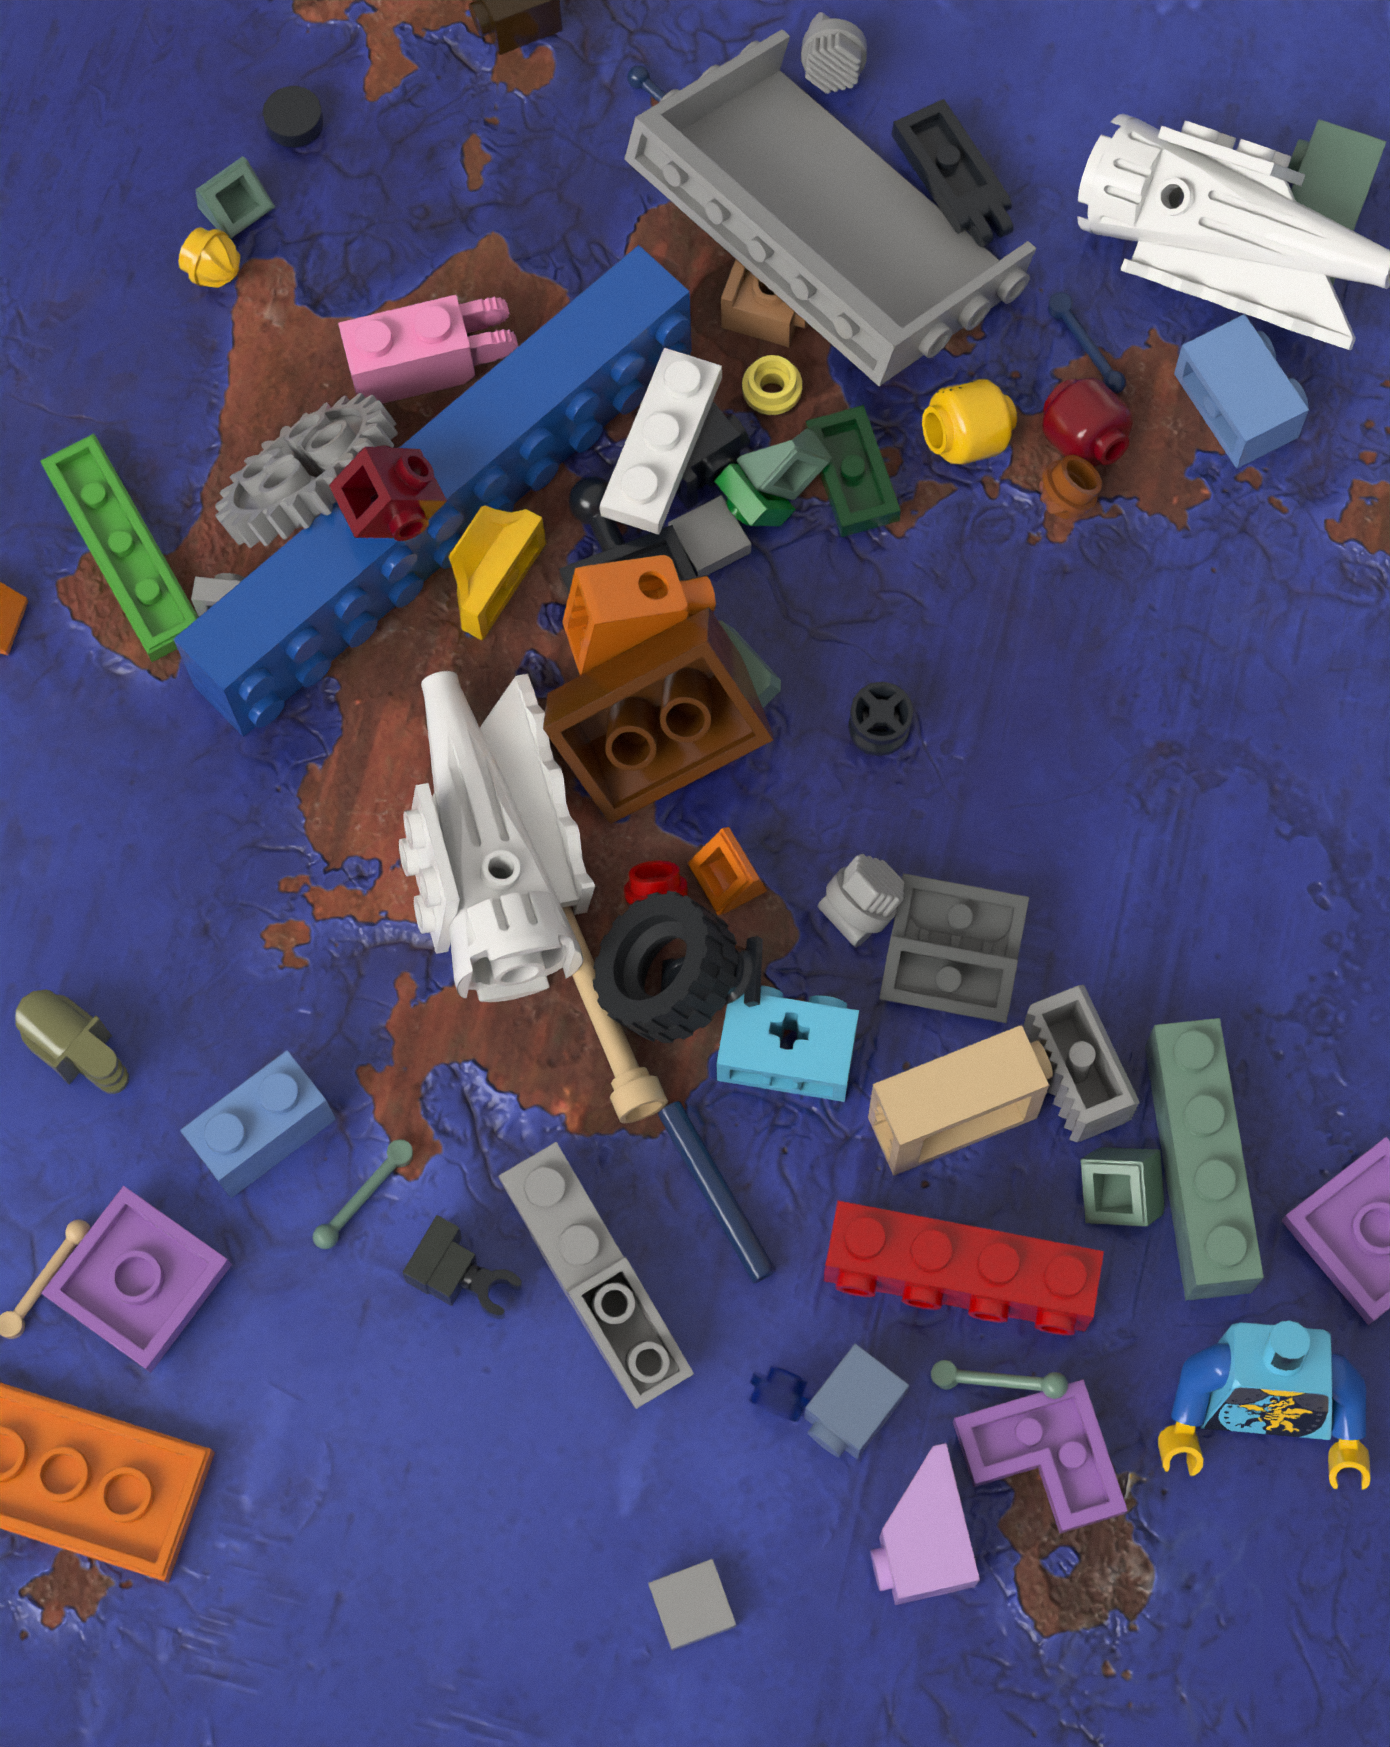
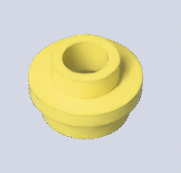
M777 355L764 356L756 360L746 370L742 380L743 396L747 404L759 413L766 415L782 414L792 409L798 403L802 394V378L798 369L787 359ZM769 383H775L782 387V391L768 393L763 391L762 387Z

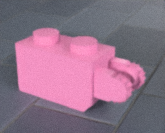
M452 295L339 322L338 325L356 395L362 393L367 398L372 394L377 401L380 400L384 404L467 383L475 376V365L496 361L499 358L503 359L518 347L514 331L510 332V330L502 329L467 337V333L487 329L489 326L494 327L505 322V319L509 318L508 315L510 314L507 302H505V299H501V297H487L485 300L479 299L459 304L457 296Z

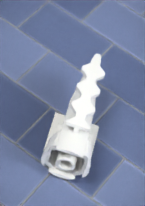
M1119 114L1111 121V123L1121 127L1112 138L1101 135L1090 154L1078 195V202L1088 205V219L1077 217L1078 224L1082 230L1097 235L1138 242L1132 260L1124 259L1121 271L1214 302L1225 308L1265 320L1290 331L1352 350L1356 338L1329 277L1376 285L1388 289L1390 287L1389 249L1297 202L1288 182L1302 186L1305 174L1288 169L1291 160L1289 155L1243 139L1240 140L1237 151L1233 150L1236 138L1189 121L1184 122L1181 132L1161 126L1159 130L1126 114Z
M452 671L437 672L427 676L421 682L425 699L434 794L433 796L431 795L428 783L415 786L412 809L404 811L403 814L406 838L399 839L400 859L405 875L416 876L420 895L414 896V910L420 932L422 934L431 933L436 954L448 952L451 944L454 982L459 996L467 998L468 990L470 989L477 991L479 1002L513 1000L550 988L547 976L562 967L565 978L574 974L583 963L581 948L562 907L573 906L575 915L587 913L595 884L585 870L582 859L580 832L578 825L569 814L566 803L563 773L560 766L554 761L549 737L543 730L545 712L537 703L528 674L514 677L479 728L460 687L457 674Z

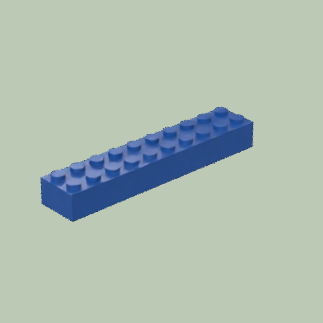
M640 245L635 247L399 447L421 449L424 457L431 464L434 476L447 500L428 520L429 525L425 531L406 541H396L394 538H355L338 503L335 502L331 514L327 516L321 513L313 520L309 528L302 529L173 639L194 687L243 737L255 727L262 728L270 724L281 713L285 701L302 686L307 688L319 682L329 671L332 660L349 646L353 648L364 643L375 631L378 621L395 606L402 608L413 601L420 593L423 582L440 567L444 569L451 567L449 554L481 506L512 512L514 504L531 489L538 491L545 487L556 475L559 465L575 451L581 453L589 449L600 437L603 427L619 413L626 415L632 412L642 402L664 348L690 356L692 351L690 291Z

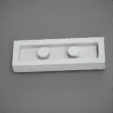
M667 348L663 349L600 503L602 517L658 535L660 534L721 382V365Z

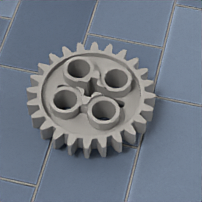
M359 393L351 400L347 396H343L332 408L326 402L318 411L310 414L306 412L291 428L289 426L281 428L280 437L275 441L263 442L261 445L264 450L258 455L246 458L244 460L246 466L230 476L233 484L220 491L223 499L215 504L216 509L219 511L215 515L238 545L245 542L249 548H252L259 541L264 546H267L278 534L285 540L294 529L302 526L304 529L309 528L313 519L320 513L327 516L332 513L333 504L337 501L329 484L365 446L377 447L387 445L391 448L394 447L391 439L398 435L397 430L394 428L396 422L380 400L377 401L372 394L365 398L362 393Z

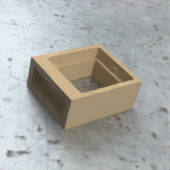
M1022 1025L873 1084L868 1118L893 1176L1037 1119L1049 1087L1047 1079L1053 1077L1052 1067L1042 1044L1038 1040L1030 1043Z

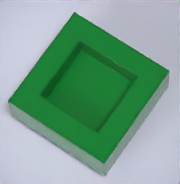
M729 464L714 481L728 497L726 506L729 511L746 525L781 526L796 510L788 499L756 490L739 464Z

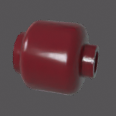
M1094 377L1079 380L1076 378L1069 379L1057 386L1047 397L1043 407L1042 430L1046 439L1064 457L1076 455L1084 458L1096 467L1100 464L1110 465L1126 452L1130 443L1128 436L1132 430L1133 416L1129 407L1104 382Z

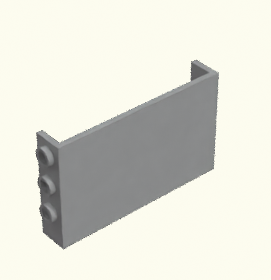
M781 29L761 42H751L742 50L740 55L721 66H711L698 80L681 90H671L658 104L636 116L624 160L873 382L881 386L923 355L927 358L934 357L945 347L951 336L963 327L967 331L975 328L986 317L989 310L999 302L1004 301L1008 304L1015 300L1030 280V275L1026 272L1036 247L1027 241L1001 260H998L985 247H979L972 236L966 231L960 234L956 233L942 211L780 71L790 36Z

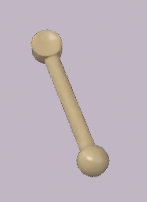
M76 1219L67 1225L65 1230L66 1239L13 1311H7L0 1315L1 1336L7 1339H16L23 1334L25 1330L24 1317L75 1247L90 1230L91 1227L86 1221Z

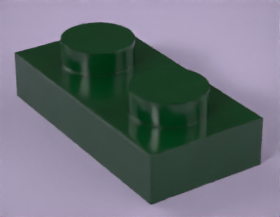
M864 405L807 420L805 429L808 428L814 431L832 457L830 462L820 472V476L841 537L900 521L901 509Z

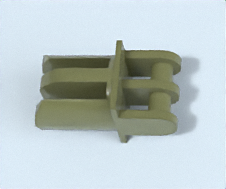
M47 989L32 991L21 999L16 1009L15 1024L20 1031L22 1041L31 1052L59 1073L66 1083L70 1084L81 1073L108 1094H116L126 1088L129 1083L128 1070L113 1050L105 1044L112 1035L96 1015L92 1017L69 998L63 995H56Z

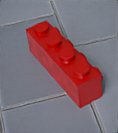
M837 1200L823 1281L835 1283L836 1290L850 1295L873 1297L875 1292L902 1296L901 1301L917 1308L939 1310L942 1304L968 1309L969 1316L984 1321L1002 1323L1007 1322L1008 1317L1035 1322L1034 1327L1047 1333L1074 1335L1075 1330L1085 1332L1094 1317L1104 1251Z

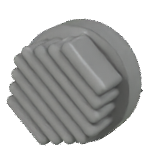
M823 12L818 13L810 23L802 40L801 61L805 69V78L827 94L831 90L837 92L839 89L845 90L846 86L853 88L854 84L858 83V76L865 66L867 57V42L864 34L856 25L849 21L831 19Z
M860 854L847 867L841 868L830 880L826 887L827 895L819 902L817 907L854 947H858L872 933L881 932L895 917L896 908L904 900L903 891L905 883L884 860L873 859L871 856L866 857L864 854Z

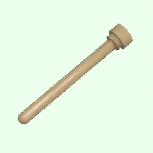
M571 906L562 907L583 955L581 967L572 976L615 1076L611 1082L614 1092L610 1095V1100L621 1123H632L645 1119L663 1109L667 1105L668 1100L658 1077L650 1076L647 1068L639 1067L621 1024L607 1015L608 1012L600 1007L597 1001L599 998L598 993L594 991L593 979H595L596 970L593 969L594 960Z

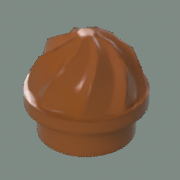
M1068 455L1062 460L1051 462L1043 471L1039 484V489L1042 492L1040 501L1046 505V510L1049 513H1053L1055 516L1063 519L1085 514L1097 502V494L1102 489L1101 477L1094 466L1087 460L1076 455Z

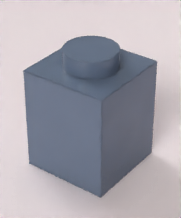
M854 1344L805 1407L804 1418L812 1424L807 1433L834 1456L840 1457L846 1450L858 1460L906 1397L909 1384L857 1344Z

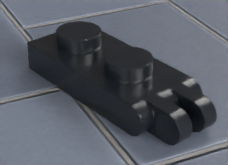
M945 99L893 122L892 137L956 233L960 234L968 230L979 247H983L993 242V234L986 221L989 222L995 233L1001 238L1013 232V223L1007 213L1012 207L1008 193Z

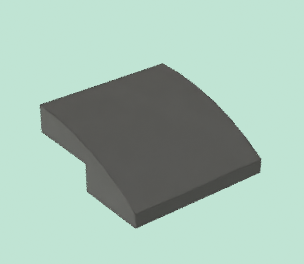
M903 873L902 880L905 883L903 891L904 900L896 908L897 911L879 999L1007 1023L1029 897Z

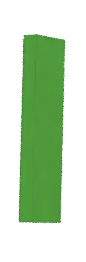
M95 434L40 460L47 476L151 662L177 650L173 639L199 617Z

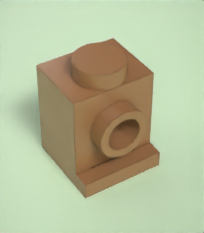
M735 259L721 296V328L789 347L796 327L806 328L808 323Z

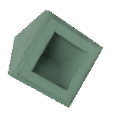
M243 156L196 189L199 210L216 229L225 232L230 239L275 207L249 162Z

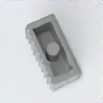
M1078 985L1031 1004L1023 1029L1029 1042L1038 1040L1049 1058L1053 1077L1047 1079L1048 1084H1050L1047 1093L1056 1096L1053 1105L1061 1107L1058 1116L1067 1119L1064 1128L1072 1131L1069 1140L1079 1143L1132 1120L1131 1117H1133L1135 1110H1137L1136 1107H1138L1137 1104L1140 1102L1085 986Z

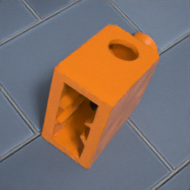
M666 555L575 568L562 623L580 676L708 607L714 612L716 607L715 594L707 575L680 581L673 560Z

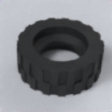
M667 891V894L652 893L648 895V898L642 901L637 900L628 906L629 909L622 916L619 915L615 919L609 933L604 935L599 945L601 946L599 955L595 957L593 969L596 970L595 979H593L594 991L598 993L599 998L597 1001L600 1007L608 1012L607 1015L650 1041L654 1042L657 1039L662 1043H673L674 1039L681 1038L684 1040L693 1036L694 1031L700 1027L704 1028L712 1021L711 1017L717 1010L722 1009L727 1001L725 998L730 988L733 989L736 980L734 973L739 963V954L735 951V945L737 944L735 935L728 931L729 925L722 918L688 896H682L678 892ZM676 938L684 940L687 944L686 955L678 975L664 991L656 996L648 995L645 992V979L652 961L659 951Z

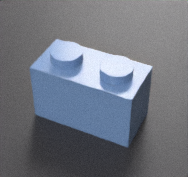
M1245 314L1182 345L1174 375L1236 469L1299 438L1309 411L1306 394L1297 380L1287 378L1276 361L1275 349L1269 337L1263 331H1256Z
M286 1050L180 1131L229 1197L233 1198L330 1125L336 1118L326 1099L288 1050Z

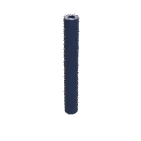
M676 1101L667 1105L658 1112V1116L754 1284L768 1278L776 1272V1269L681 1102Z

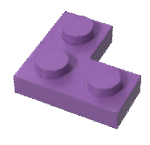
M1084 1380L1069 1383L1066 1394L1058 1399L1049 1398L1044 1392H1040L954 1418L953 1425L973 1487L1038 1468L1060 1534L1124 1515L1127 1512Z

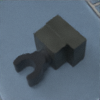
M436 1215L402 1272L405 1282L427 1295L435 1296L450 1306L453 1305L462 1288L478 1298L482 1310L487 1315L496 1319H504L505 1310L489 1299L490 1289L497 1284L504 1283L519 1291L522 1288L520 1278L515 1273L505 1269L490 1271L476 1265V1255L459 1245L462 1239L460 1227Z

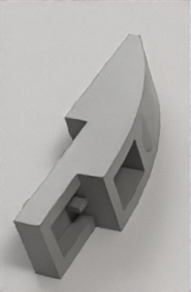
M557 1142L500 1174L498 1178L529 1229L533 1241L634 1408L641 1407L694 1374L629 1261L620 1252Z

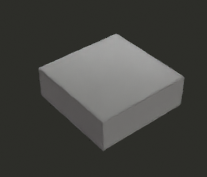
M722 495L668 522V526L673 525L696 577L709 575L751 553V542L735 516L727 508Z
M713 1559L648 1583L672 1651L736 1627Z

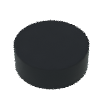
M287 86L280 88L268 97L263 107V117L267 132L276 143L282 146L301 147L315 140L322 131L324 119L320 102L313 92L304 87Z

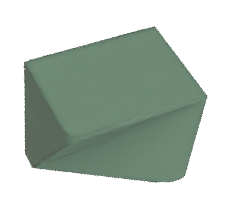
M806 428L792 440L744 454L737 459V462L756 490L795 500L824 469L832 457L814 431Z
M1101 1147L1081 1159L1085 1223L1149 1226L1163 1215L1164 1194L1161 1152L1159 1149Z

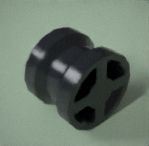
M887 682L870 683L859 690L853 698L848 723L850 738L857 748L866 754L883 756L894 753L904 745L908 739L913 717L912 702L906 692L897 685ZM876 725H878V726H887L890 730L887 731L886 729H877V728H875L874 730H872V728L875 727Z

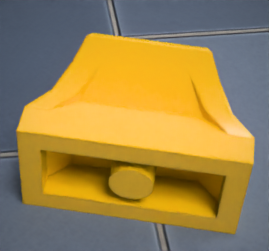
M488 506L480 507L449 554L457 583V598L463 631L482 641L484 640L546 545L542 517L527 509L507 512Z

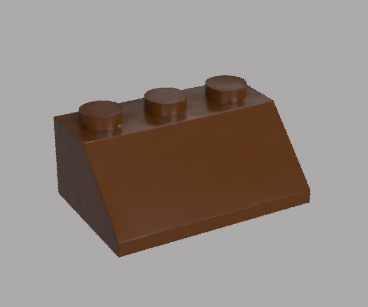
M709 607L549 692L543 723V730L610 824L773 741V732L743 658Z

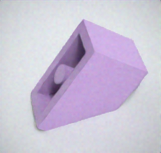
M946 1443L931 1448L881 1531L879 1538L882 1548L870 1550L878 1588L880 1591L892 1589L895 1605L973 1588L980 1581Z

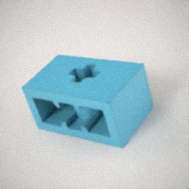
M761 985L760 1005L752 1007L745 1005L744 994L736 1001L727 1004L716 1064L717 1081L845 1102L859 1010L848 1009L846 1002L830 996H811L808 1002L783 998V993L780 990ZM785 1030L797 1032V1040L793 1044V1049L786 1050L780 1048V1039L783 1038Z

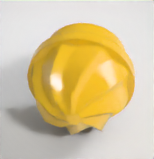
M199 227L189 234L181 248L178 261L179 268L188 273L192 283L201 287L219 288L229 283L238 274L240 253L236 250L233 241L225 232L219 229L208 231Z

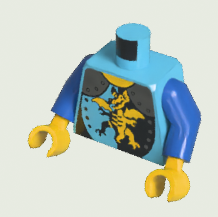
M1282 1321L1276 1325L1240 1322L1232 1324L1218 1343L1192 1354L1183 1364L1171 1412V1417L1176 1421V1424L1166 1427L1158 1436V1448L1162 1465L1166 1472L1169 1471L1172 1457L1181 1452H1187L1186 1462L1190 1476H1195L1202 1469L1203 1456L1195 1432L1196 1426H1201L1202 1429L1330 1440L1331 1435H1333L1339 1441L1332 1445L1328 1453L1329 1481L1334 1489H1338L1337 1473L1347 1467L1356 1468L1361 1472L1362 1490L1369 1486L1371 1480L1369 1452L1364 1444L1359 1442V1439L1366 1437V1385L1361 1373L1346 1357L1341 1354L1331 1353V1333L1321 1329L1304 1328L1299 1323L1293 1321Z

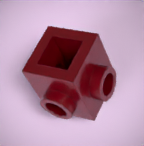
M387 445L377 447L365 446L329 484L355 538H394L396 541L412 539L425 531L429 525L428 520L447 501L434 476V470L429 461L424 457L421 449L391 448Z

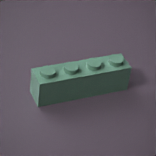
M1220 1018L1154 1025L1145 1044V1051L1185 1301L1250 1294L1264 1276Z

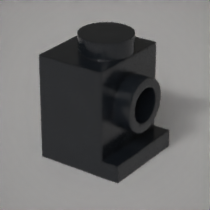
M714 401L711 404L676 491V495L687 509L698 504V490L706 484L708 486H716L717 484L714 482L729 464H738L737 459L740 457V450L750 445L749 436L738 418L731 413L725 416Z

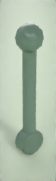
M402 1139L391 1142L387 1148L388 1158L329 1224H321L316 1227L312 1238L317 1247L330 1249L335 1246L339 1238L338 1232L393 1170L396 1167H406L413 1160V1150L409 1142Z
M947 1360L937 1362L931 1370L933 1382L944 1390L952 1389L958 1383L1043 1391L1047 1397L1052 1399L1061 1398L1068 1390L1066 1377L1058 1372L1048 1373L1043 1378L959 1370L952 1362Z

